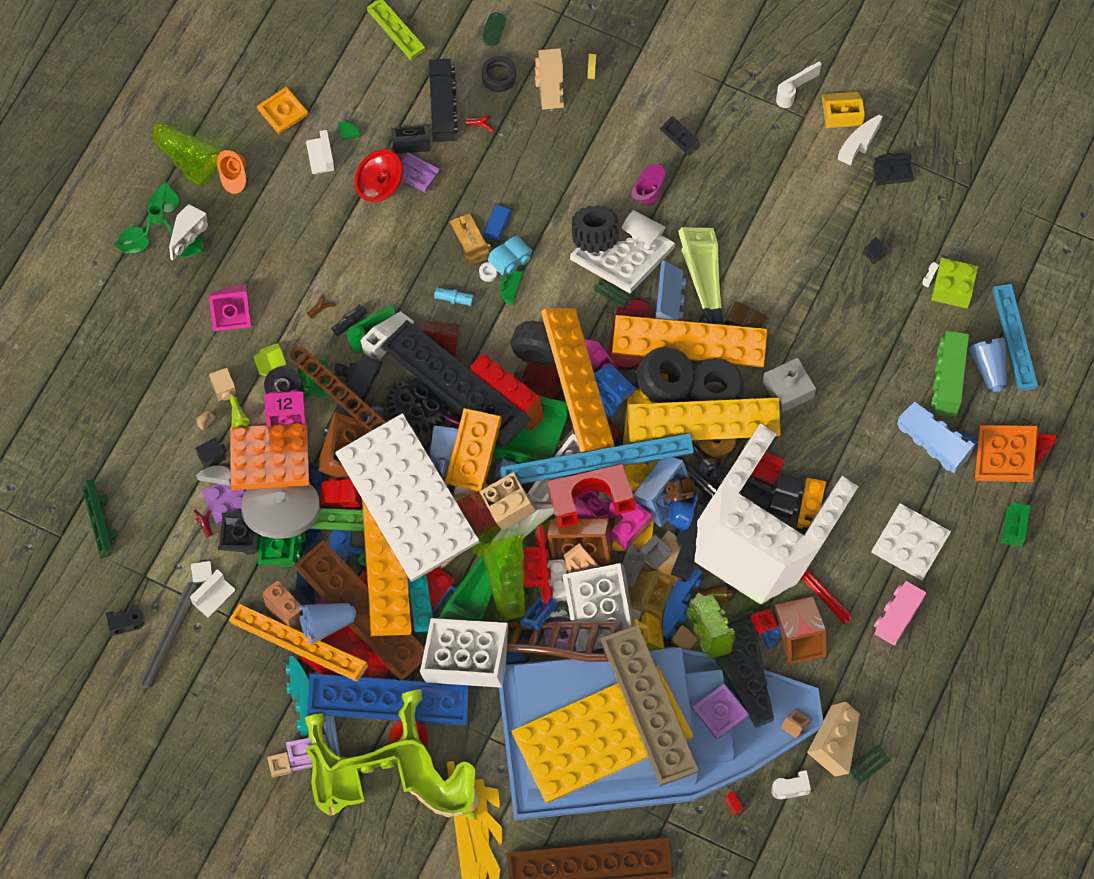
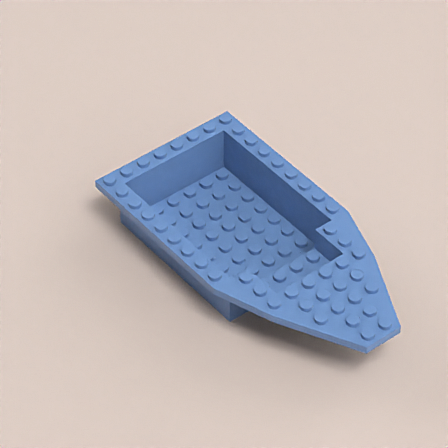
M667 647L663 650L653 651L648 649L655 666L658 665L693 734V738L686 742L698 768V773L659 786L649 759H645L546 804L512 735V730L617 684L609 661L584 662L564 658L506 665L503 686L499 687L514 821L690 802L702 798L752 775L816 734L823 723L819 689L764 670L774 715L773 721L755 728L748 717L716 740L692 710V707L723 684H725L738 702L739 700L713 656L676 647ZM795 709L811 720L810 724L798 738H794L781 728L785 718Z

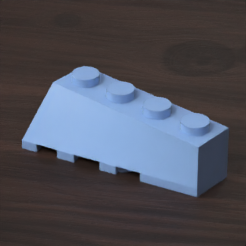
M916 402L899 416L897 422L899 429L904 433H908L917 445H922L927 450V453L932 458L938 459L946 470L955 473L970 458L975 444L970 440L967 443L963 441L960 433L949 431L947 424L943 421H935L934 415Z

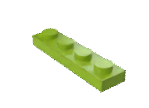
M377 0L367 7L369 14L410 60L425 52L423 44L384 0Z

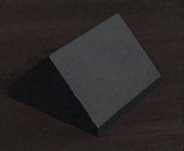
M428 125L391 128L393 152L395 154L430 151Z

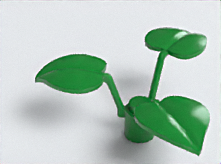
M166 182L149 199L148 213L150 218L147 219L146 232L144 233L141 228L134 226L125 229L114 244L115 248L127 254L143 252L149 246V240L146 236L149 234L151 223L155 225L164 223L170 233H173V229L167 222L164 213L174 212L179 206V198ZM199 235L178 257L188 258L203 251V242Z

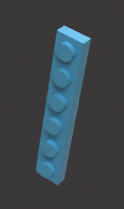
M1012 284L995 286L992 291L1018 392L1037 389L1038 384Z

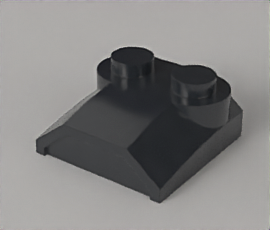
M222 513L218 550L243 552L246 555L257 553L260 544V534L247 526L242 513Z

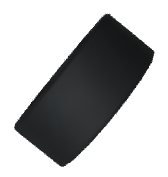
M493 56L483 64L482 81L489 90L505 92L515 84L516 68L509 58ZM500 66L509 70L510 75L504 81H493L488 76L489 70L494 67Z

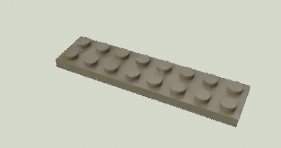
M636 625L601 638V644L659 786L698 773V768L639 626Z

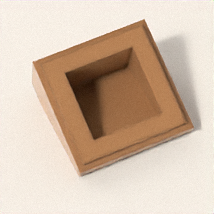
M681 625L672 638L671 645L676 648L691 650L698 638Z
M795 709L785 718L781 728L794 738H798L810 724L811 720Z

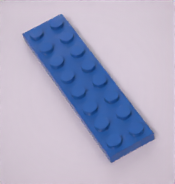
M310 674L307 714L323 713L324 716L402 721L399 717V711L404 705L402 694L420 689L422 690L423 699L416 707V721L466 726L468 685L360 677L359 681L356 682L345 676Z

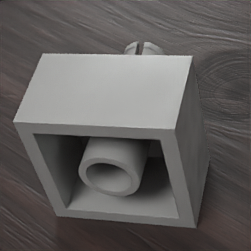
M798 358L764 373L762 383L771 398H779L780 413L814 398L816 388Z

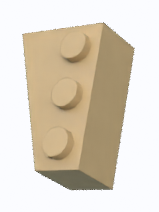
M561 49L538 50V58H535V86L539 87L542 110L564 108Z
M847 702L831 706L807 752L834 776L849 774L860 716V713Z

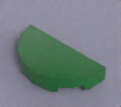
M514 271V273L505 275L500 282L501 297L511 306L514 305L524 271Z

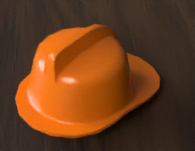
M224 150L219 153L216 161L220 179L226 191L237 194L246 185V160L237 152Z

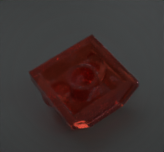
M529 360L521 383L538 396L556 400L561 386L557 368Z
M479 491L456 502L477 537L498 526Z

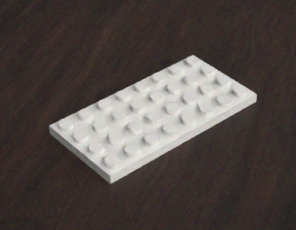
M403 413L335 452L411 582L479 543L477 536Z

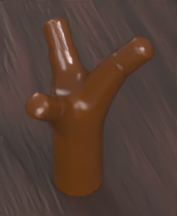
M320 296L317 304L306 314L312 319L321 310L335 307L336 303H324L325 298Z

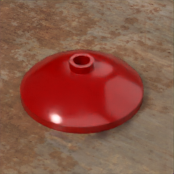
M386 149L374 151L366 156L359 164L355 173L354 185L358 195L372 203L384 201L393 195L400 186L404 173L400 157Z

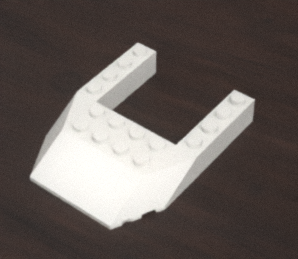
M762 424L758 426L698 519L695 562L759 604H763L770 598L779 595L784 590L798 583L858 488L857 485L842 476L804 535L740 495L739 492L776 436V433Z

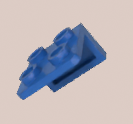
M609 363L594 375L606 417L611 420L615 416L621 402L633 395L636 388Z

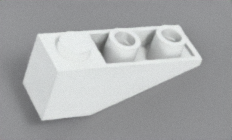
M189 204L176 217L169 245L171 260L181 255L184 249L193 243L196 237L201 232H204L208 226L206 213Z
M400 311L374 326L360 340L363 352L380 360L386 353L382 350L381 345L406 320L412 324L415 321Z

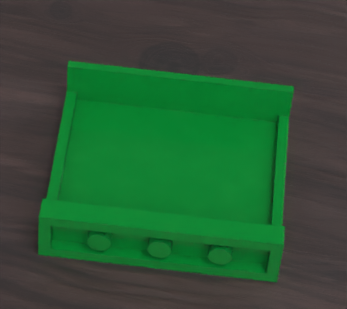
M540 396L544 419L532 431L525 427L506 448H502L496 443L492 457L500 461L505 459L516 464L554 458L570 415L567 403Z

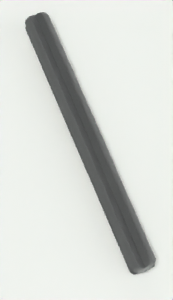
M192 582L187 584L140 680V686L147 689L150 688L191 604L190 596L198 589L196 584Z

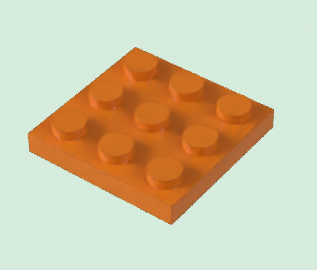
M980 425L975 472L976 481L1034 482L1038 427Z

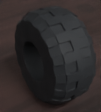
M524 321L518 325L511 340L513 353L524 362L542 368L556 367L544 322Z
M663 346L655 348L645 355L638 365L636 375L638 385L648 399L656 403L679 402L686 397L693 387L695 371L691 361L684 353L678 349ZM659 369H663L670 374L672 383L662 378Z
M712 358L701 361V363L693 368L695 371L694 383L691 391L687 394L690 401L742 399L744 381L741 372L734 364L724 359ZM715 381L724 385L726 390L721 393H712L706 389L705 385Z

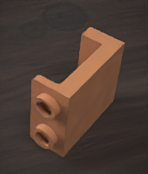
M276 581L263 592L266 609L278 622L298 631L302 627L300 622L301 615L299 614L301 612L299 611L301 605L279 581Z

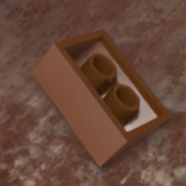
M578 519V524L559 528L557 520L550 521L547 536L552 560L563 559L565 562L564 555L580 543L598 564H611V531L608 519Z

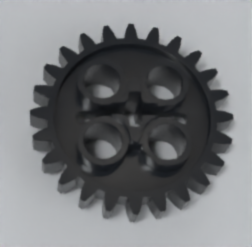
M408 378L406 383L401 380L399 385L395 384L394 389L391 388L388 394L386 405L389 408L388 413L392 414L391 419L403 413L412 430L415 428L418 433H420L421 429L427 433L429 428L433 431L434 426H441V423L445 421L444 415L448 413L447 409L449 406L425 383L418 382L417 378H415L414 382Z

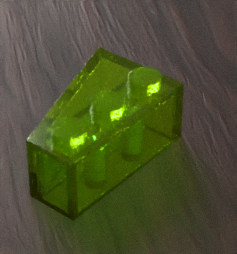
M712 594L690 600L689 608H687L688 618L693 620L694 632L701 639L702 651L707 653L709 659L731 653L735 635L734 629H729L726 625L728 619L721 617V608Z

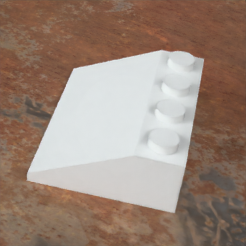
M623 564L563 575L571 621H618L620 623L619 631L633 627L634 618ZM580 629L575 644L577 652L585 651L591 629ZM599 629L594 650L603 648L600 639L608 636L611 629Z
M431 618L420 669L425 682L502 687L506 670L508 624Z

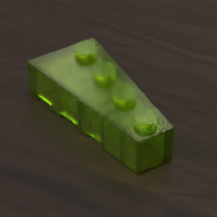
M523 534L481 545L500 622L525 616Z

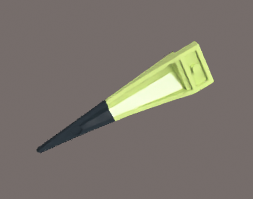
M682 227L678 231L683 246L681 250L709 324L723 325L718 243L714 229Z

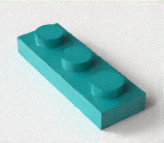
M426 574L412 582L407 576L414 634L428 632L431 618L433 619Z

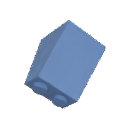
M434 426L430 460L437 469L439 467V459H446V472H448L458 429Z

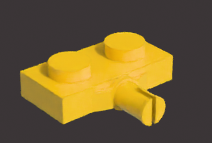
M648 612L641 616L642 622L635 619L632 625L639 626L647 648L652 651L663 650L662 620Z

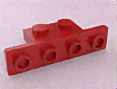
M538 525L535 531L537 547H519L518 549L522 587L541 586L543 604H547L553 596V587L549 586L551 569L547 567L549 551L545 549L547 533L543 531V525Z

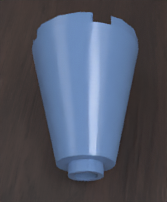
M997 338L992 339L991 342L983 341L968 348L969 354L988 390H993V393L1004 390V386L1007 385L1005 339Z
M349 603L309 604L299 607V611L303 610V615L300 616L305 638L309 636L311 639L308 641L309 644H314L348 626L356 618V610Z

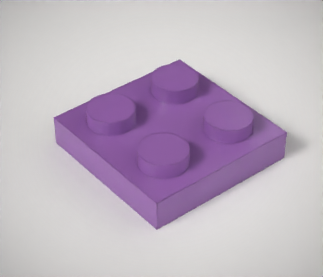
M215 484L201 490L217 526L222 524V513H242L241 501L245 493L244 490H231V485Z
M725 684L692 707V710L716 740L749 716Z

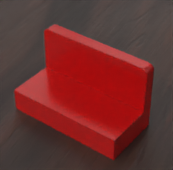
M765 452L750 476L773 486L783 467L784 460Z

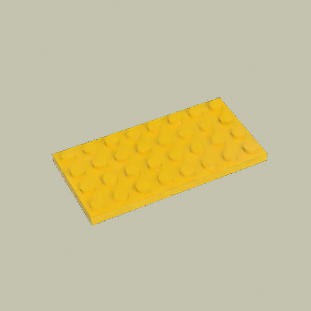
M657 665L655 667L686 741L693 738V734ZM618 683L512 730V735L546 804L648 759Z

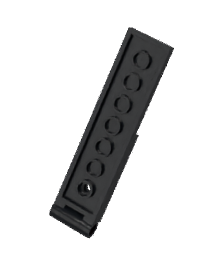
M408 320L381 345L382 350L435 391L440 399L461 416L465 408L488 414L494 413L493 415L502 417L496 443L502 448H506L531 422L526 413L517 408Z

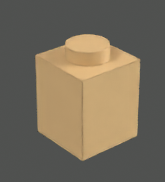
M227 368L209 374L218 401L229 400L236 395L235 386Z

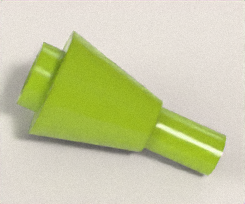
M236 396L231 397V426L236 428L247 427L250 424L249 418L239 405L238 398Z

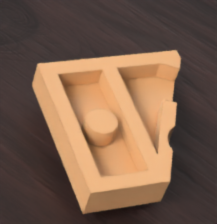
M580 543L564 555L568 574L600 567Z

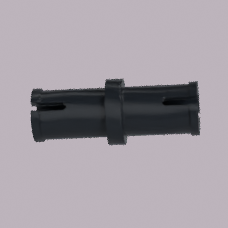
M358 304L349 314H344L343 319L332 326L331 330L336 336L340 337L342 333L366 315L367 311L362 305Z

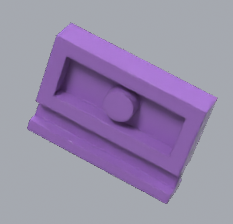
M409 152L402 160L404 168L402 181L426 193L435 180L436 175L439 174V169Z

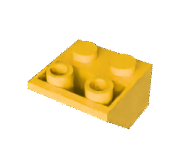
M859 92L822 94L826 128L861 126L863 124L865 114L863 100Z

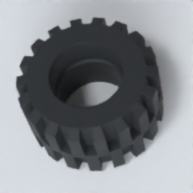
M599 205L587 206V208H581L580 211H577L575 216L572 217V238L575 246L588 253H600V251L605 252L607 249H612L613 245H616L617 240H619L617 214L613 213L612 209H607L605 206L599 207Z

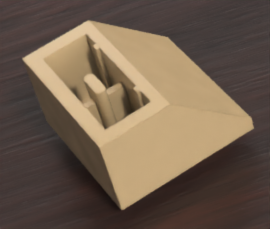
M514 472L480 491L495 522L502 531L536 512Z

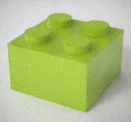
M941 258L931 300L968 309L978 266Z

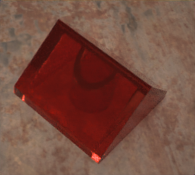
M422 321L420 330L456 358L460 325Z

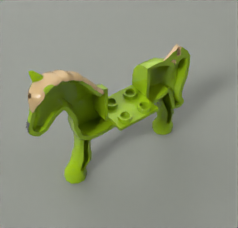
M413 690L402 694L404 705L399 711V717L403 724L402 738L393 744L362 756L343 757L337 755L329 748L322 731L325 722L323 713L305 717L309 730V739L312 742V745L306 747V753L312 761L311 784L316 805L327 815H335L347 805L365 802L359 772L367 774L374 772V768L382 767V769L394 767L393 763H397L404 792L410 791L412 795H415L419 801L435 814L445 817L465 815L472 820L475 819L473 810L478 806L479 800L474 788V767L468 762H461L456 766L452 776L444 781L435 771L431 757L426 747L420 741L416 727L415 711L423 699L422 690ZM332 799L338 802V804H333Z

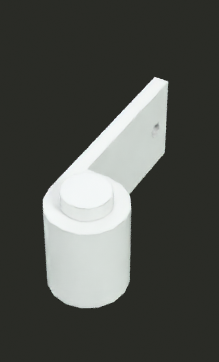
M820 61L805 68L778 86L777 105L782 108H789L793 105L796 88L820 74Z

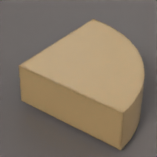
M210 411L204 412L196 419L198 427L204 431L216 416Z

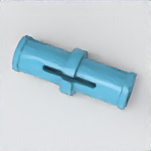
M436 287L435 299L450 301L451 304L460 303L472 306L473 294L458 292L457 289L448 290Z

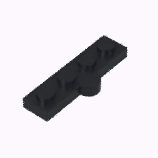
M699 504L688 530L679 532L676 539L678 546L681 548L671 575L686 581L690 580L696 565L697 521L706 508Z

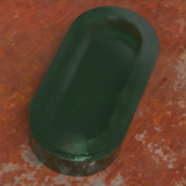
M494 12L487 19L482 38L483 42L488 46H495L501 40L506 25V19L502 13Z

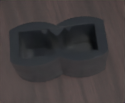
M781 473L769 512L789 519L792 518L793 514L796 515L800 505L796 503L798 497L802 498L805 486H802L803 480Z

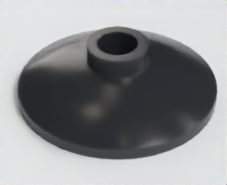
M276 367L265 378L264 389L266 394L273 391L287 393L291 390H298L301 392L300 377L289 367ZM283 381L287 382V388L282 386Z

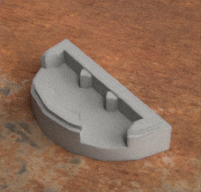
M224 466L207 467L196 475L199 481L231 485V471Z

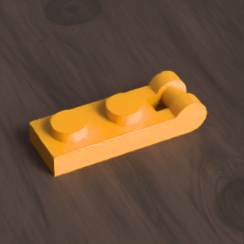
M806 479L797 528H809L821 508L826 481ZM805 517H810V518H812V521L804 520V519H805Z

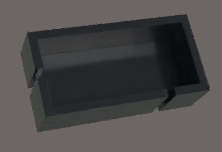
M429 59L433 142L455 141L454 134H458L455 66H451V59Z

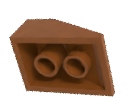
M335 412L320 455L319 471L342 480L349 477L335 452L368 434V430L357 420Z

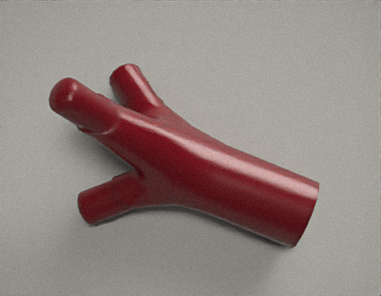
M195 509L194 513L197 516L195 520L200 523L205 537L213 536L209 526L211 511L208 510L203 517Z

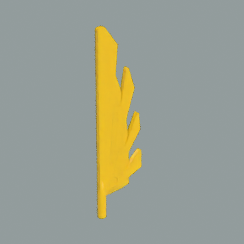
M454 761L447 762L448 778H450L455 770ZM475 779L474 788L479 800L478 806L473 810L475 819L472 820L465 815L454 816L462 879H486L488 872L490 879H499L500 867L489 847V830L501 845L502 827L487 810V801L497 808L500 807L498 789L485 787L484 779Z

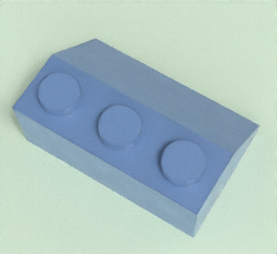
M661 260L656 319L682 321L683 312H680L679 309L680 306L684 305V295L681 294V289H685L686 278H682L683 270L664 260Z
M673 457L661 459L633 495L635 502L652 515V521L659 527H663L668 520L669 506L672 503L671 498L663 500L664 497H668L666 491L667 484L689 478L683 460Z

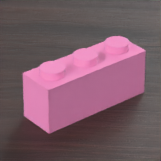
M905 581L903 586L899 585L894 593L896 598L893 602L889 601L884 609L886 614L884 617L880 616L874 625L876 627L875 635L894 646L926 595V592Z

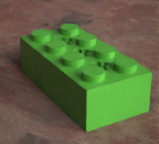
M946 331L945 336L940 338V344L937 348L938 361L935 365L936 377L932 389L934 394L930 408H934L933 415L956 418L962 398L969 334Z

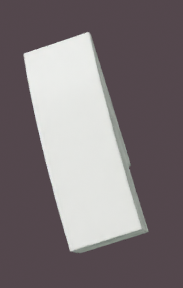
M878 115L870 119L854 131L840 149L838 160L851 165L858 151L866 154L881 125L883 116Z

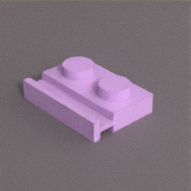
M309 738L286 742L291 772L312 768L311 758L306 753V747L312 745Z

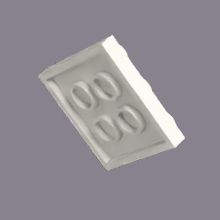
M899 504L871 553L923 581L951 531Z

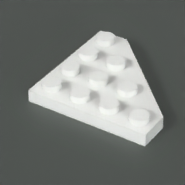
M660 235L654 245L647 250L644 248L645 243L642 240L626 238V241L617 242L616 245H613L612 249H607L605 252L588 253L587 251L580 250V248H576L570 254V260L631 293L661 263V260H664L675 248V243Z

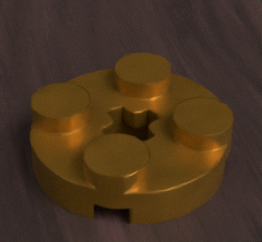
M736 438L721 439L720 443H714L713 439L697 440L699 449L709 458H724L733 451Z

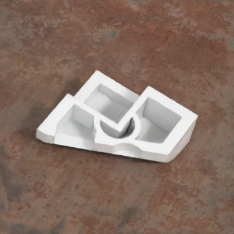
M633 210L623 223L622 229L635 240H642L645 243L644 248L649 250L654 245L656 239L663 234L665 226Z

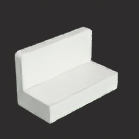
M327 130L320 131V138L306 141L312 174L334 171Z
M217 569L190 596L192 604L209 618L235 593V589L224 580L223 574Z

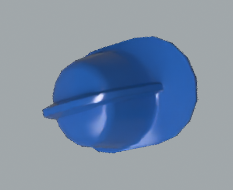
M694 493V497L688 498L686 501L679 500L670 504L668 521L676 527L677 533L686 531L689 528L698 494Z

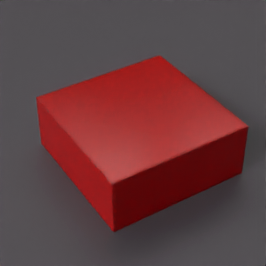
M769 609L754 613L750 617L759 634L774 630L778 626Z
M734 791L726 794L725 801L733 816L736 817L742 814L743 808Z

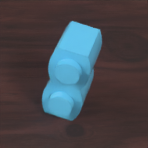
M516 235L491 251L488 261L503 276L507 273H513L517 266L527 264L531 259L532 250Z

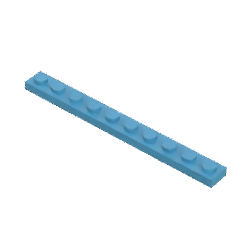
M690 434L504 466L500 468L502 478L514 472L519 482L526 484L582 474L620 464L627 466L693 454L694 451Z

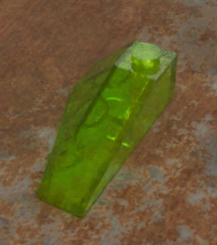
M156 122L151 139L164 154L169 155L173 160L172 163L184 172L183 176L187 180L202 187L218 170L217 156L223 150L211 143L163 123Z

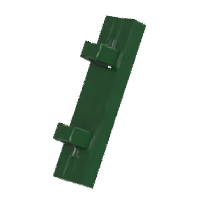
M87 480L82 490L100 558H107L112 550L110 541L116 539L118 536L116 529L106 528L101 506H106L109 501L107 494H98L95 481Z

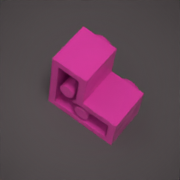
M635 501V511L616 515L612 503L609 507V513L620 521L612 529L611 539L624 550H627L629 545H632L651 524L652 515Z

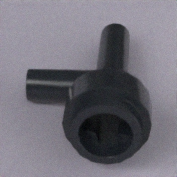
M692 443L693 455L700 463L698 467L699 473L703 478L713 479L719 472L720 458H705L696 444Z

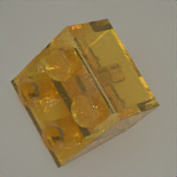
M640 571L629 593L631 607L642 613L648 612L662 620L667 600L675 585V577L659 571Z

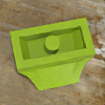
M278 343L260 349V352L253 356L259 374L267 376L276 367H287Z

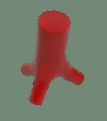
M490 116L466 118V126H481L491 132L494 131L486 123V121L491 119Z

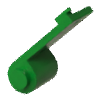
M392 304L347 330L348 344L352 352H363L360 340L374 326L395 315V309Z

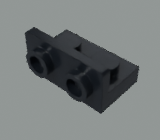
M898 153L893 156L880 155L874 158L873 171L876 186L913 182L910 163L911 154Z
M749 476L739 492L740 495L767 511L775 493L771 486L760 484L751 476Z

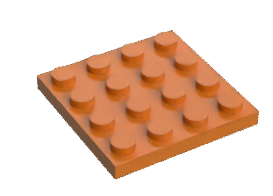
M302 423L271 425L272 427L267 425L231 427V490L309 485L307 423L306 425H302Z

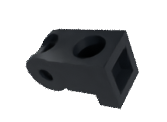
M137 608L129 610L128 613L115 616L113 611L106 612L111 636L139 630L145 623L143 612Z

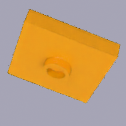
M287 86L257 106L258 111L278 134H281L309 115L308 111Z

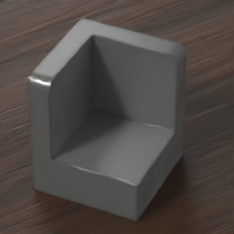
M654 535L641 548L640 554L649 564L658 569L670 557L672 550Z

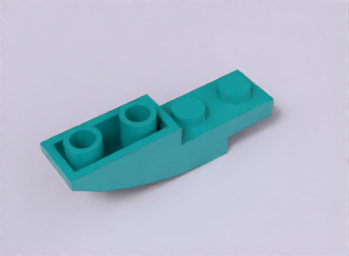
M289 656V663H286V675H290V682H287V694H291L292 700H296V712H300V719H297V731H301L302 738L309 737L308 726L305 722V717L310 716L307 714L309 680L298 661L293 656Z

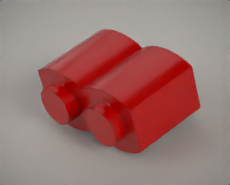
M350 477L341 481L329 479L322 482L320 505L325 509L356 508L361 506V496Z

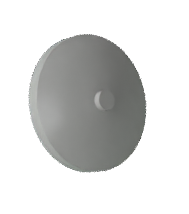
M310 483L307 486L247 489L241 501L242 516L247 526L262 536L277 539L289 538L303 533L314 524L319 514V497Z

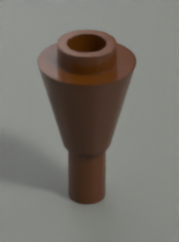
M728 584L709 590H696V594L700 593L711 600L729 603L733 596L732 588H729Z

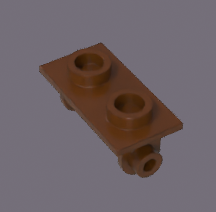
M691 478L670 482L666 486L668 497H664L663 500L671 498L672 502L691 498L694 497V493L700 492L701 489L695 490V482Z

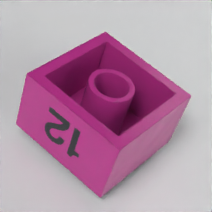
M291 390L287 393L273 391L265 394L267 426L272 427L271 425L294 423L306 425L303 391Z

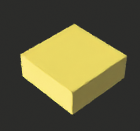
M589 54L587 79H595L596 54Z

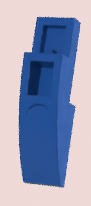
M696 567L689 581L677 580L668 597L662 623L663 643L665 644L668 639L672 640L678 631L676 628L679 623L683 624L687 619L688 606L686 605L692 597L690 593L694 588L697 590L703 581L701 579L702 571Z

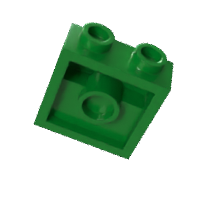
M305 532L293 537L279 539L260 535L257 564L260 566L279 565L282 568L294 567L304 557L301 545L306 539Z

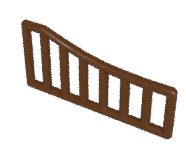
M618 621L544 622L539 630H536L534 626L532 629L528 628V625L522 627L521 622H499L507 623L508 630H514L510 643L507 644V652L545 654L584 662H608L605 651L604 654H592L599 629H611L609 633L611 635L618 632L620 627ZM542 629H552L547 647L536 646ZM572 629L566 650L555 648L560 630ZM580 629H591L585 652H574ZM522 630H533L528 645L518 644Z

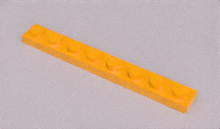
M241 604L238 605L229 619L233 625L356 682L359 681L368 667L365 661L321 641L309 644L308 641L311 639L309 636L305 638L304 633Z

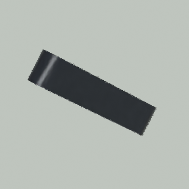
M365 353L361 357L347 385L363 402L382 366L381 360ZM358 402L352 403L350 409L356 408ZM337 404L333 414L337 412L353 418L346 410H344L339 404ZM332 414V416H331V418H330V420H329V422H328V424H327V426H326V428H325V431H324V436H325V437L327 436V433H328V430H329V427H330V424H331V420H332L333 414Z

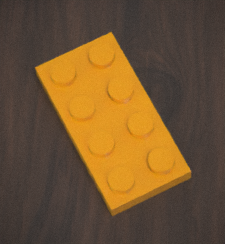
M464 408L445 484L478 492L484 489L502 417Z

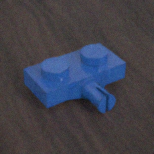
M332 530L330 547L347 565L351 555H361L363 553V547H352V531Z

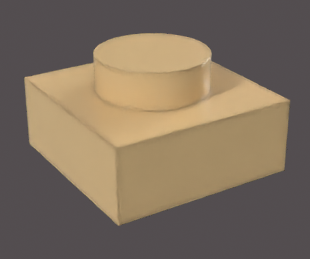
M287 752L267 757L272 778L292 773Z

